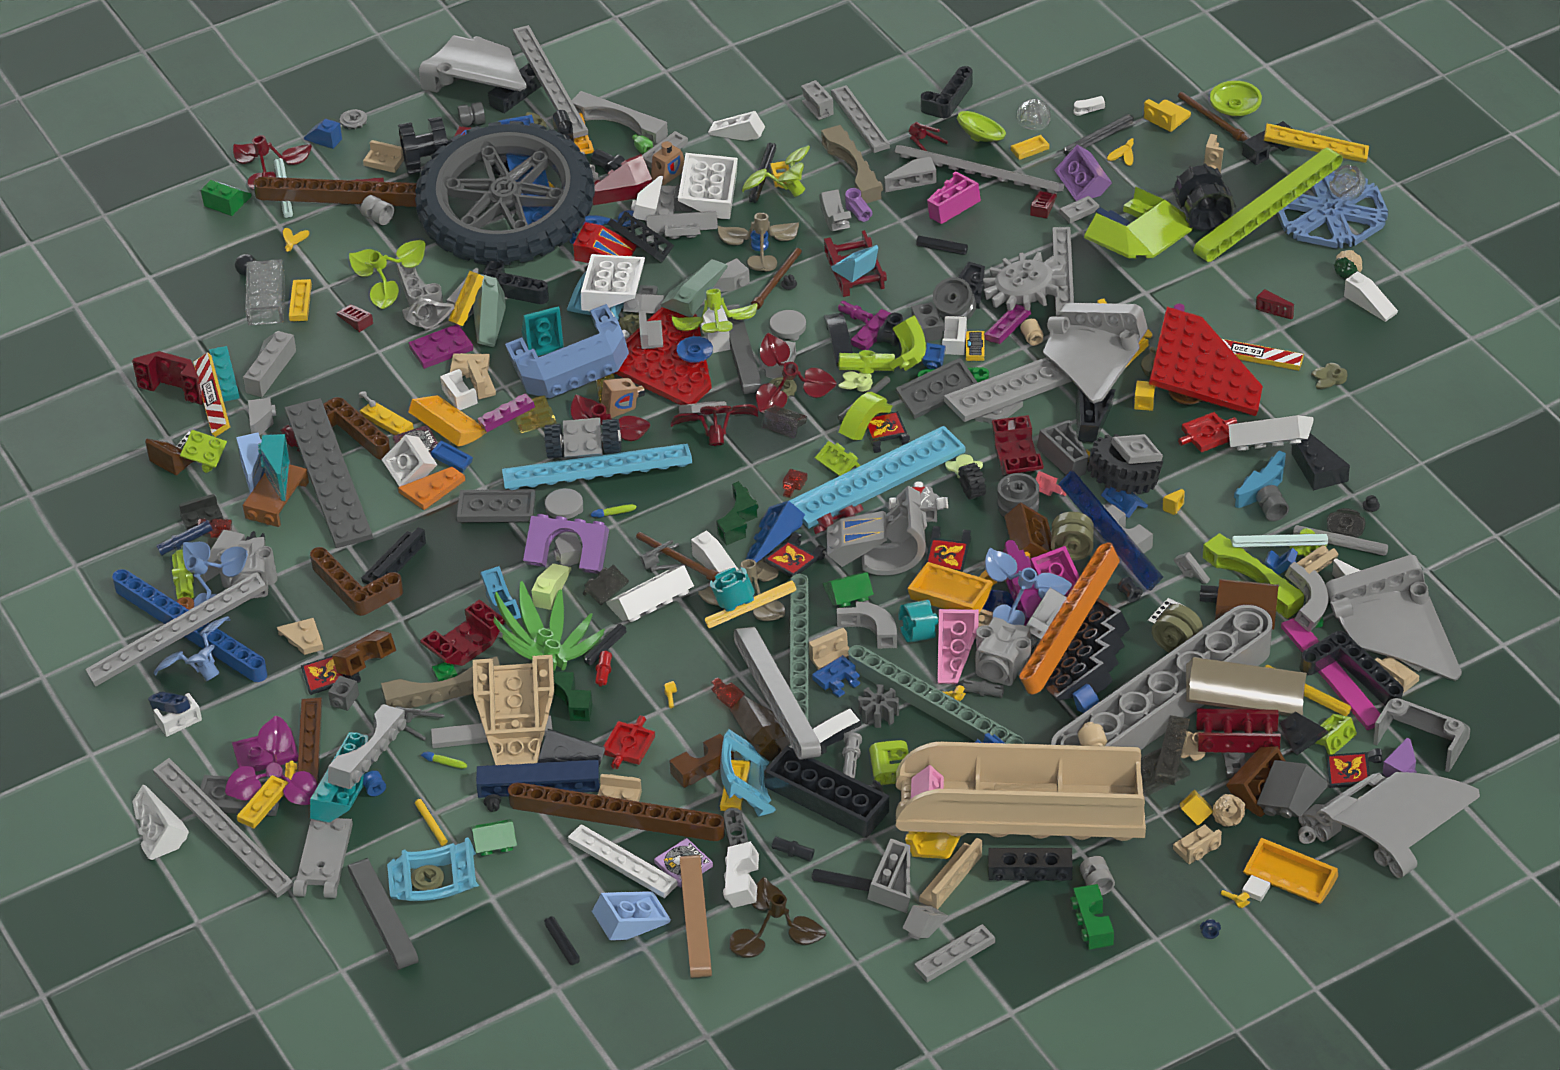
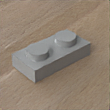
M1087 196L1060 208V215L1069 223H1072L1094 213L1099 208V204L1090 196Z

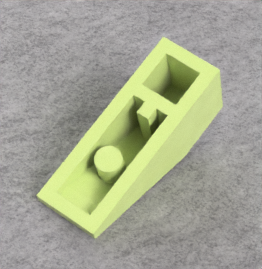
M552 564L538 576L532 588V598L535 607L552 610L557 593L560 589L562 590L571 567Z

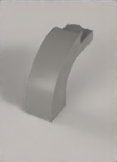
M839 190L822 192L819 195V199L830 231L850 228L849 220L851 219L850 211L844 212Z
M1294 561L1289 566L1285 576L1304 593L1306 598V604L1299 610L1294 620L1310 632L1318 624L1327 608L1328 592L1323 579L1315 570L1309 574Z
M1051 587L1026 625L1030 627L1031 633L1040 639L1046 633L1067 598Z
M856 602V607L837 608V627L868 628L877 637L878 649L897 648L896 623L891 614L885 609L867 602Z

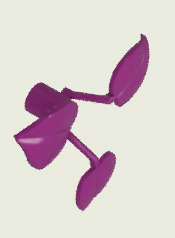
M274 716L262 726L258 733L260 746L267 751L273 750V763L267 766L266 773L256 775L255 770L250 766H242L236 769L227 781L225 793L227 796L240 800H251L261 788V783L258 779L267 776L270 778L273 775L289 783L284 787L283 792L290 802L299 805H310V799L318 787L316 779L312 774L305 771L296 772L291 780L282 775L283 769L277 764V750L285 752L290 748L292 734L287 723L281 717Z

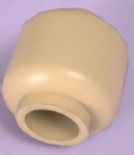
M1088 722L1078 732L1081 746H1106L1107 739L1101 725Z

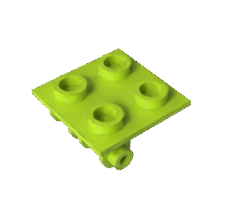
M191 430L180 456L202 463V470L208 473L213 467L216 468L227 441Z

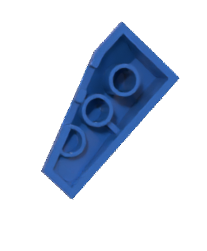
M790 501L770 506L759 524L761 531L755 534L754 539L756 543L750 547L746 559H752L757 563L794 531L798 530L802 526V520L806 514Z

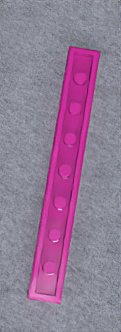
M1295 618L1282 622L1281 628L1302 653L1319 642L1316 636L1311 631L1308 632L1294 620ZM1337 661L1320 670L1319 674L1339 698L1351 706V712L1368 731L1375 728V723L1381 713Z

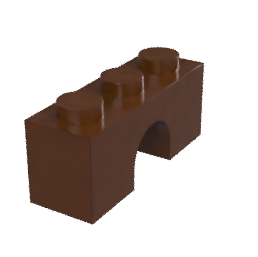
M376 630L333 654L332 658L337 673L352 676L366 668L364 661L372 658L382 659L395 652L396 647L391 633Z
M719 733L704 741V757L694 758L686 751L669 760L670 774L683 788H686L719 770L724 737ZM731 751V760H734L733 751Z

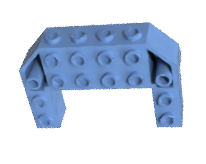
M607 304L590 310L598 334L538 358L534 349L528 350L522 337L505 344L510 360L527 394L552 398L615 373L620 369L629 351L616 316L613 317Z

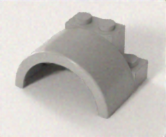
M907 486L896 496L897 505L886 514L887 538L892 543H882L863 554V571L875 575H895L913 568L922 559L926 548L924 530L927 527L926 513L920 510L921 496L919 491Z

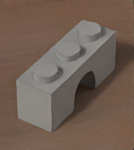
M1112 504L1096 515L1095 529L1136 559L1152 548L1153 534L1140 524L1134 528L1126 529V514Z

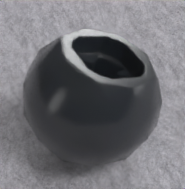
M246 253L236 258L235 269L239 274L247 276V273L252 275L256 271L257 262L252 255Z

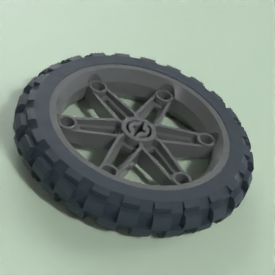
M510 121L509 124H501V122L488 123L489 126L484 128L477 126L467 130V134L463 136L458 134L448 140L447 146L443 145L431 156L432 159L425 164L415 190L416 209L420 223L423 225L427 235L432 240H435L436 244L446 252H453L454 256L469 261L474 259L475 263L488 265L490 261L501 262L498 259L502 260L504 265H511V262L519 260L520 263L532 261L534 256L539 254L541 257L553 252L555 246L558 245L560 247L572 238V233L578 232L585 222V217L590 214L593 197L595 196V185L590 163L586 156L580 152V148L570 139H565L563 134L553 129L547 131L545 126L535 123L524 125L522 121ZM518 155L529 158L508 173L499 156ZM483 161L488 178L457 179L465 170ZM494 164L502 176L496 180L491 168ZM549 165L559 176L562 187L561 189L558 187L552 188L532 183ZM531 167L534 168L520 182H516ZM468 189H480V190H489V191L486 192V191H477V190H468ZM524 193V194H533V195H541V196H529V195H521V194ZM449 196L478 202L460 220L449 206ZM490 203H494V205L490 209H488L483 215H481L479 218L476 217ZM514 205L519 217L517 221H514L508 208ZM522 207H554L541 219L527 225ZM500 213L503 214L511 230L503 231L479 229Z

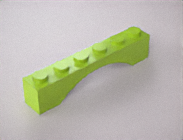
M1219 533L1203 544V559L1214 567L1237 571L1247 575L1257 583L1279 585L1276 612L1286 619L1297 613L1304 606V593L1300 589L1288 583L1286 579L1263 565L1243 548L1233 547L1232 541Z

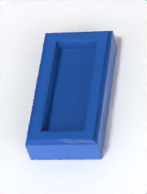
M442 440L431 451L433 458L455 468L461 473L464 472L473 459L470 455Z

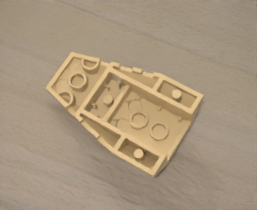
M552 655L532 656L533 663L501 666H494L493 659L473 660L474 699L495 765L538 763L554 695Z

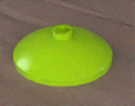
M1243 81L1223 82L1215 86L1210 93V103L1213 108L1228 116L1239 117L1251 114L1260 107L1262 102V95L1259 89Z
M970 111L958 113V123L971 136V139L978 142H995L1004 139L1006 135L1005 130L992 119Z

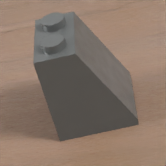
M1274 760L1257 804L1269 816H1275L1276 814L1285 818H1291V816L1301 817L1327 788L1329 783L1307 764Z

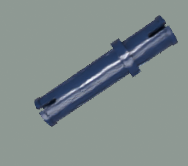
M206 520L176 536L172 535V538L156 546L161 556L176 548L180 549L184 542H191L213 531L209 521Z

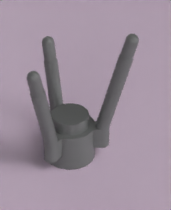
M673 540L646 552V554L640 555L645 570L651 569V572L684 565L657 566L660 563L658 556L664 554L660 550L672 544ZM676 543L674 545L669 546V548L674 549L678 547L680 544Z
M395 707L405 710L404 719H406V723L411 722L413 715L444 718V714L423 712L421 709ZM407 725L404 729L423 741L426 740V737Z

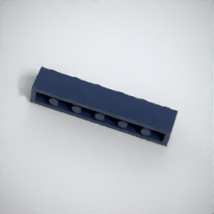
M599 761L477 766L476 786L478 798H485L491 794L506 797L508 796V787L513 783H525L582 793L599 792Z

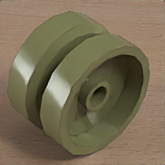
M1066 512L1057 516L1052 522V551L1066 546L1071 559L1075 561L1090 555L1093 550L1094 534L1092 520L1079 512Z
M1172 604L1165 609L1152 626V635L1157 644L1170 653L1203 630V624L1198 615L1190 608L1181 604Z

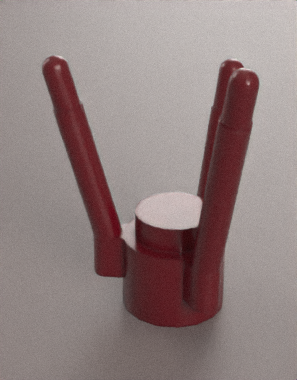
M918 122L913 123L909 128L910 139L921 150L927 151L918 139H923L926 135L945 144L948 143L947 140L926 131L939 133V129Z

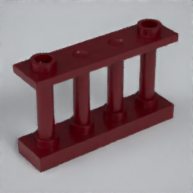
M865 230L862 231V240L840 245L833 244L831 237L824 238V252L830 267L849 256L838 255V252L861 247L864 249L872 247L871 237L867 236ZM876 259L875 268L872 269L874 271L873 275L860 277L854 282H850L832 270L843 297L850 296V288L852 286L878 281L880 288L885 289L884 281H887L885 270L882 271L878 259Z
M1197 709L1196 729L1204 730V733H1198V752L1255 753L1260 747L1277 746L1280 750L1281 734H1273V731H1278V710ZM1212 730H1224V733H1212ZM1232 730L1244 731V733H1232ZM1253 731H1265V734L1253 733Z

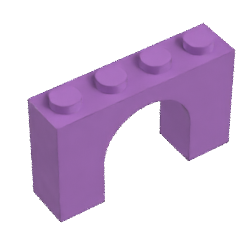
M537 514V517L531 516L523 559L527 565L546 567L549 546L552 540L561 533L573 532L581 537L583 544L579 568L583 572L602 574L609 529L603 522L593 521V524L586 523L582 519L567 521V518L560 516L552 519L544 514Z

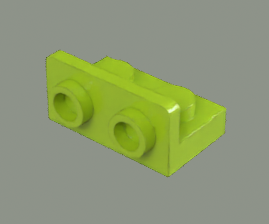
M828 441L815 457L819 463L838 476L851 471L854 466L856 468L860 467V464L857 462L858 458L851 452L848 454L844 452L845 449L839 443L834 445Z
M1338 714L1331 715L1320 725L1329 733L1315 744L1324 745L1328 755L1335 754L1357 734L1352 718Z

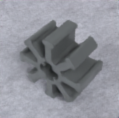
M878 684L876 685V694L867 687L864 689V697L859 696L858 700L859 714H862V722L868 724L874 718L875 728H881L882 718L888 722V725L894 723V715L899 716V698H896L895 690L890 688L884 694L883 685Z

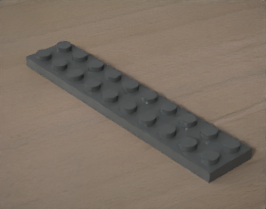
M321 398L285 407V413L335 547L340 548L373 539L371 529Z

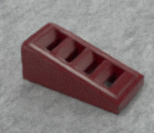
M1039 191L1031 204L1030 216L1047 219L1057 194Z
M1266 289L1257 295V310L1293 319V303Z
M352 304L337 312L341 319L358 332L373 324L372 314Z

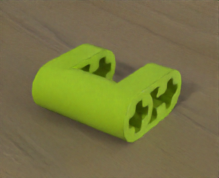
M902 740L872 744L869 751L874 780L880 782L881 785L895 784L896 770L900 763L890 764V761L902 760L909 754L907 743Z

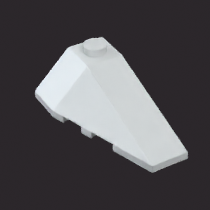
M142 785L133 800L136 819L140 821L141 827L138 831L143 836L141 847L148 859L153 860L179 849L181 844L187 839L189 831L184 823L147 786Z

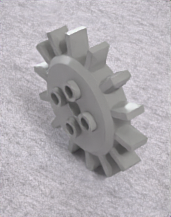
M1037 252L1033 260H1026L1024 253H1019V261L1014 263L1004 258L1002 259L1004 264L1002 270L991 267L989 270L992 278H983L986 300L992 298L995 308L1007 302L1006 305L1009 311L1013 310L1016 304H1023L1024 309L1030 311V303L1037 300L1045 306L1047 305L1045 298L1047 294L1059 297L1058 286H1066L1063 264L1057 266L1054 256L1042 262L1041 252Z

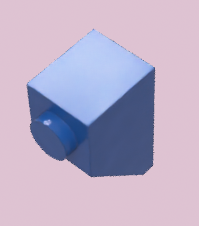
M324 119L304 136V140L334 149L342 140L340 123Z

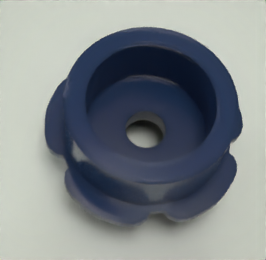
M1207 919L1200 925L1201 933L1207 939H1214L1219 935L1221 925L1214 919Z

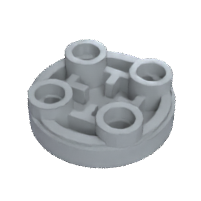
M779 311L770 319L771 334L775 337L796 341L806 329V319L798 311Z
M558 489L546 497L545 509L551 517H565L568 521V519L583 512V499L580 493L573 489Z

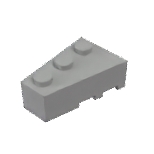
M890 839L871 882L868 900L907 913L910 902V845Z

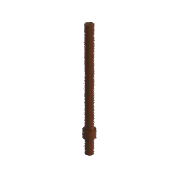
M1180 92L1178 94L1181 100L1231 133L1236 140L1243 142L1249 139L1242 130L1234 128L1185 93Z
M796 248L760 295L753 299L751 305L757 303V310L762 307L766 297L802 253L800 248Z
M638 532L636 535L638 540L653 548L662 545V543L642 532ZM669 547L660 550V552L706 576V579L709 581L712 580L714 582L716 580L715 576L719 572L714 569L709 570Z

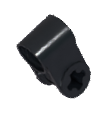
M894 312L888 315L878 331L877 342H886L896 347L899 338L894 332L893 327L904 321L902 314Z

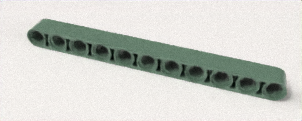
M796 574L791 578L797 590L791 593L790 690L809 722L808 577L803 574Z
M854 645L849 648L848 660L855 665L856 672L877 685H883L887 691L893 688L896 696L972 740L976 741L978 739L983 743L984 735L989 733L992 736L995 734L1006 744H1024V739L865 647Z

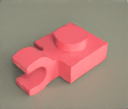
M1041 471L1038 472L1036 481L1039 484V492L1051 496L1052 492L1066 496L1068 489L1056 484L1058 478Z

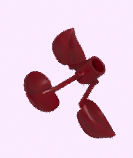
M258 135L252 139L253 143L234 144L233 154L236 161L242 164L250 163L255 157L260 156L263 173L253 174L247 182L249 188L254 190L253 182L256 178L276 177L274 172H266L263 156L269 153V148L279 158L286 160L287 164L295 165L307 159L312 145L292 147L285 150L281 155L272 146L271 142L267 143L264 135Z
M770 333L765 335L760 346V358L768 367H773L776 364L783 367V379L778 388L771 383L760 386L756 393L759 412L772 414L780 411L787 402V394L780 390L786 380H793L796 376L802 382H805L803 389L807 395L813 398L825 396L836 387L837 383L830 374L819 368L807 369L805 378H803L801 372L798 371L796 363L785 362L790 356L788 344Z
M577 394L574 396L571 404L573 420L600 418L602 425L603 420L612 419L611 415L607 414L605 405ZM629 415L619 418L621 439L626 441L638 440L650 428V423L640 417Z
M751 404L736 405L732 408L726 405L705 406L700 408V413L704 415L713 414L714 425L710 426V429L707 427L704 416L697 413H684L674 416L671 427L682 422L701 420L706 436H709L710 446L724 445V435H726L729 415L751 414L758 417V409ZM726 413L722 429L721 425H717V414Z

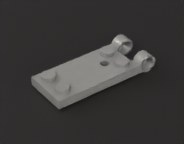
M336 818L330 823L311 819L297 879L293 884L294 896L305 897L308 885L324 886L325 898H336L353 825L352 819Z

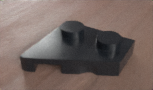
M1296 711L1280 722L1293 752L1297 755L1329 733L1324 727Z

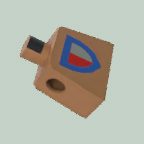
M669 141L663 142L661 144L662 149L652 156L651 178L655 180L659 176H663L661 184L663 186L683 172L684 166L682 151L673 146Z
M629 378L604 380L601 404L605 405L607 414H610L611 418L634 410L637 398L643 397L645 390L642 385L636 387Z

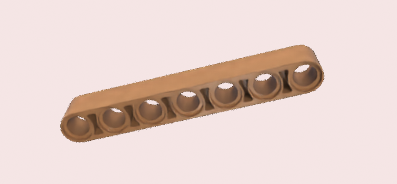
M700 855L681 856L679 858L691 978L712 976L701 858Z

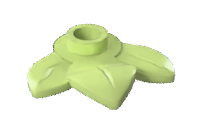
M853 371L845 372L843 374L845 381L840 383L838 387L843 389L857 388L858 391H868L873 384L871 374L861 372L859 374Z
M962 454L956 458V461L945 462V467L947 470L955 472L957 477L960 478L958 475L959 467L975 462L981 469L983 462L973 461L972 456Z

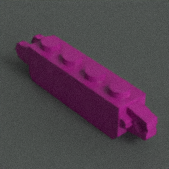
M1013 540L1005 542L1003 552L1012 556L1017 562L1015 574L1023 571L1025 568H1031L1030 558L1025 555L1024 550L1019 551L1018 546ZM1007 577L1005 581L1015 602L1021 589L1018 584L1019 577L1011 580ZM1034 584L1031 588L1024 590L1016 606L1017 610L1022 611L1025 615L1024 626L1027 625L1042 601L1038 595V589L1034 588Z

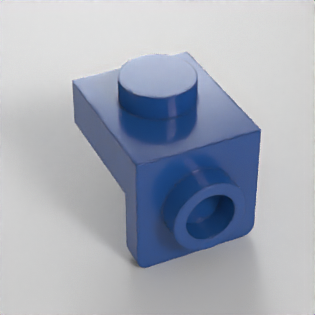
M927 343L925 356L922 359L924 366L929 369H937L943 366L946 346Z
M1291 548L1279 557L1271 550L1268 552L1264 564L1277 575H1280L1295 561L1298 552Z

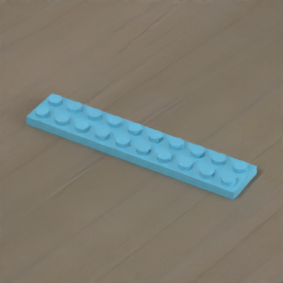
M942 426L789 501L806 514L802 521L809 529L818 525L817 519L828 513H831L834 517L840 514V510L850 505L854 507L965 453V446L945 426Z
M688 444L504 468L502 469L505 489L516 490L522 486L536 487L544 483L553 485L558 481L573 482L580 478L589 480L595 478V476L610 477L617 473L630 474L632 471L639 470L647 472L653 468L667 469L669 466L675 465L684 467L692 463V456Z

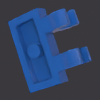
M843 655L812 674L813 681L824 690L831 688L837 697L845 694L841 689L844 687V684L841 682L842 679L846 678L853 688L860 685V682L857 680L860 675L856 672L855 665Z

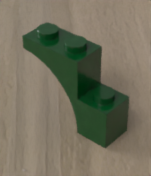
M739 481L732 484L733 498L736 501L734 507L727 515L716 520L717 534L726 546L746 538V529L748 528L746 522L758 518L757 509H759L756 499H752L748 489L743 487Z
M553 672L554 695L562 699L567 705L570 721L590 722L593 704L591 690H575L574 672Z

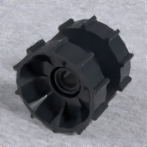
M442 117L428 119L429 133L416 136L411 122L398 125L404 164L408 174L421 172V157L431 156L443 145L447 146L448 140Z
M1206 163L1195 167L1189 166L1188 170L1177 176L1175 186L1171 189L1176 197L1175 200L1179 208H1182L1189 227L1201 230L1202 233L1205 230L1217 228L1231 218L1234 208L1237 207L1232 199L1233 195L1229 188L1225 186L1218 168L1214 169L1211 166H1207Z

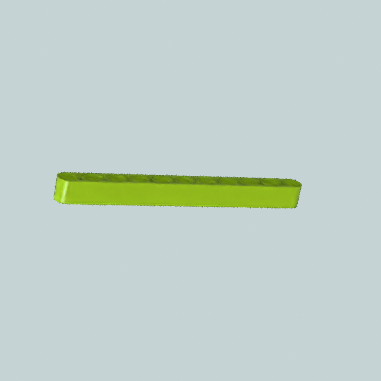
M1324 148L1199 240L1194 246V254L1207 262L1213 261L1341 165L1343 157L1330 148Z

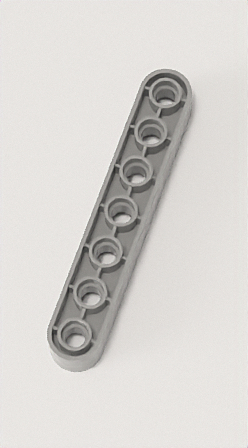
M1241 605L1231 609L1059 730L1053 736L1051 745L1081 746L1078 738L1079 730L1085 723L1094 722V724H1099L1103 727L1107 739L1106 746L1138 747L1142 750L1205 705L1186 702V664L1193 657L1259 666L1267 660L1270 655L1272 619L1264 609L1253 605Z

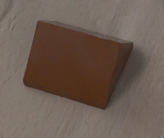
M148 438L145 441L149 461L174 475H178L193 462V460L181 457L182 449L169 442Z

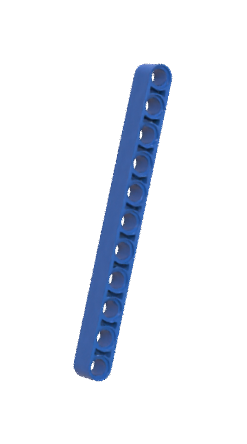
M125 569L117 570L112 575L117 594L164 624L189 611ZM210 623L203 625L184 637L202 649L205 648L203 636H200L199 633ZM218 628L209 633L207 636L209 646L213 644L215 646L211 651L213 656L254 682H262L267 678L268 674L263 657Z

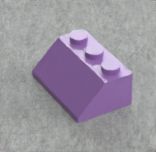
M1076 145L1055 168V172L1075 201L1087 196L1091 198L1101 196L1112 184L1091 152L1079 145Z

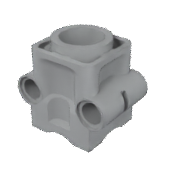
M264 537L252 538L246 541L226 540L225 550L231 547H243L248 551V556L243 570L234 577L224 575L222 568H219L223 587L228 589L258 572L266 584L267 590L253 598L266 597L268 595V585L276 583L278 577L273 551L265 545ZM222 550L217 554L218 564L222 563L221 555L225 550Z
M993 617L989 626L983 625L978 627L976 631L977 676L994 683L1011 686L1031 657L1030 627L1012 625L996 617Z

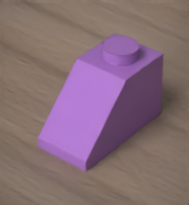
M1406 738L1384 761L1383 774L1385 777L1389 778L1396 772L1416 773V759L1409 738Z

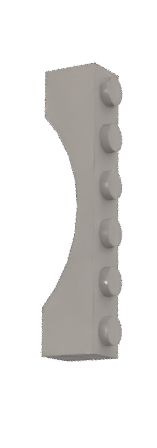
M580 91L571 100L578 113H582L585 121L608 120L621 123L634 130L638 135L648 137L652 141L653 146L668 136L666 121Z
M383 704L374 714V735L360 748L338 755L328 766V783L351 789L355 783H358L361 776L368 772L373 762H376L380 754L386 751L388 745L396 739L398 733L404 730L406 726V719H404L405 710Z

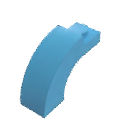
M500 567L482 571L480 575L491 608L501 615L494 597L495 592H497L515 619L521 618L516 600H513L508 592Z

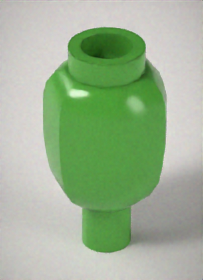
M637 134L632 136L634 146L641 154L653 148V143L648 137Z

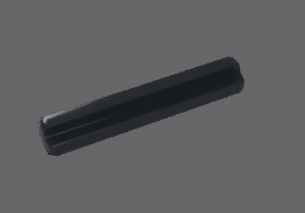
M918 236L916 240V245L964 255L968 251V245L925 236Z
M618 624L583 657L585 664L590 666L597 661L602 651H607L627 632L626 627Z
M814 869L812 873L813 881L868 892L872 882L871 879L821 869Z
M550 916L544 920L545 926L569 964H578L580 956L555 917Z

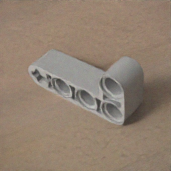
M402 262L396 263L398 276L409 307L416 301L418 296L443 303L442 290L439 284L421 285L415 267L405 268Z

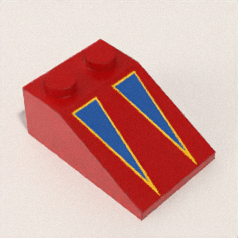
M587 222L584 223L573 244L575 261L589 263L591 254L632 257L637 248L636 244L608 228Z

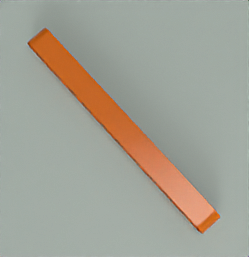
M1104 543L1096 549L1021 671L1019 678L1028 694H1036L1043 689L1119 564L1120 559L1111 543Z

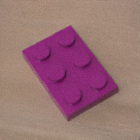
M458 324L408 342L410 350L424 369L453 358V354H465L473 351V344Z

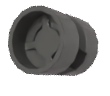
M482 102L472 103L470 107L467 104L457 106L461 127H470L472 123L475 125L485 124Z
M1268 485L1258 491L1256 499L1268 520L1278 521L1288 514L1289 506L1277 486Z

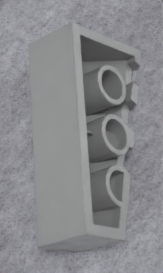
M277 331L263 341L258 358L243 376L247 394L258 397L264 396L296 352L294 335Z

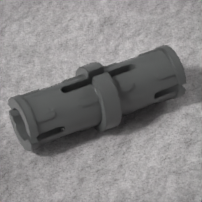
M967 679L963 683L965 688L963 692L976 693L983 697L988 695L1003 698L1004 685Z

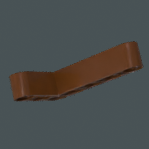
M335 397L323 403L331 427L335 425L340 426L377 459L382 460L390 451L389 438L343 398Z
M316 547L310 552L313 570L356 615L364 616L400 597L403 593L402 580L398 573H388L362 587L325 548Z

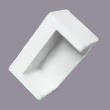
M945 316L944 338L942 339V345L946 346L945 354L964 355L967 317Z
M460 369L440 376L442 390L454 407L462 410L478 403L476 390L474 388L468 389L463 382Z
M189 693L185 694V696L188 697L191 708L183 713H168L162 716L157 708L153 710L156 724L166 737L202 720L200 708Z

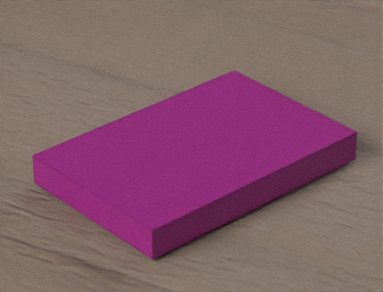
M293 735L291 746L287 751L280 752L277 750V764L280 766L290 761H298V752ZM258 736L232 742L238 768L250 766L257 772L265 770L269 764L273 763V750H264L258 742Z

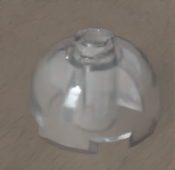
M1029 99L1019 106L1017 123L1021 128L1039 131L1048 127V123L1051 121V112L1045 102L1039 99Z
M1349 164L1336 170L1334 173L1336 176L1329 183L1331 192L1336 197L1345 201L1357 199L1366 187V179L1362 171L1357 166H1350Z

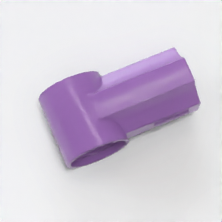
M856 188L848 189L845 193L846 209L853 212L859 221H868L872 216V210L862 199L861 191Z

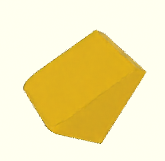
M1180 489L1164 496L1163 511L1176 515L1184 504L1185 491Z

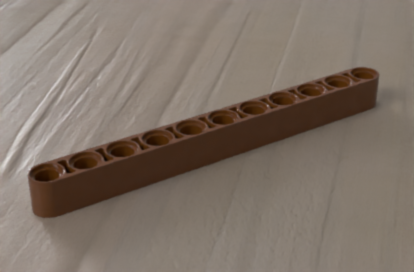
M258 177L253 182L255 197L258 200L362 204L366 197L373 195L392 206L416 207L415 190L417 183Z
M513 783L508 787L510 806L516 810L709 841H719L725 836L724 819L719 814L525 783Z

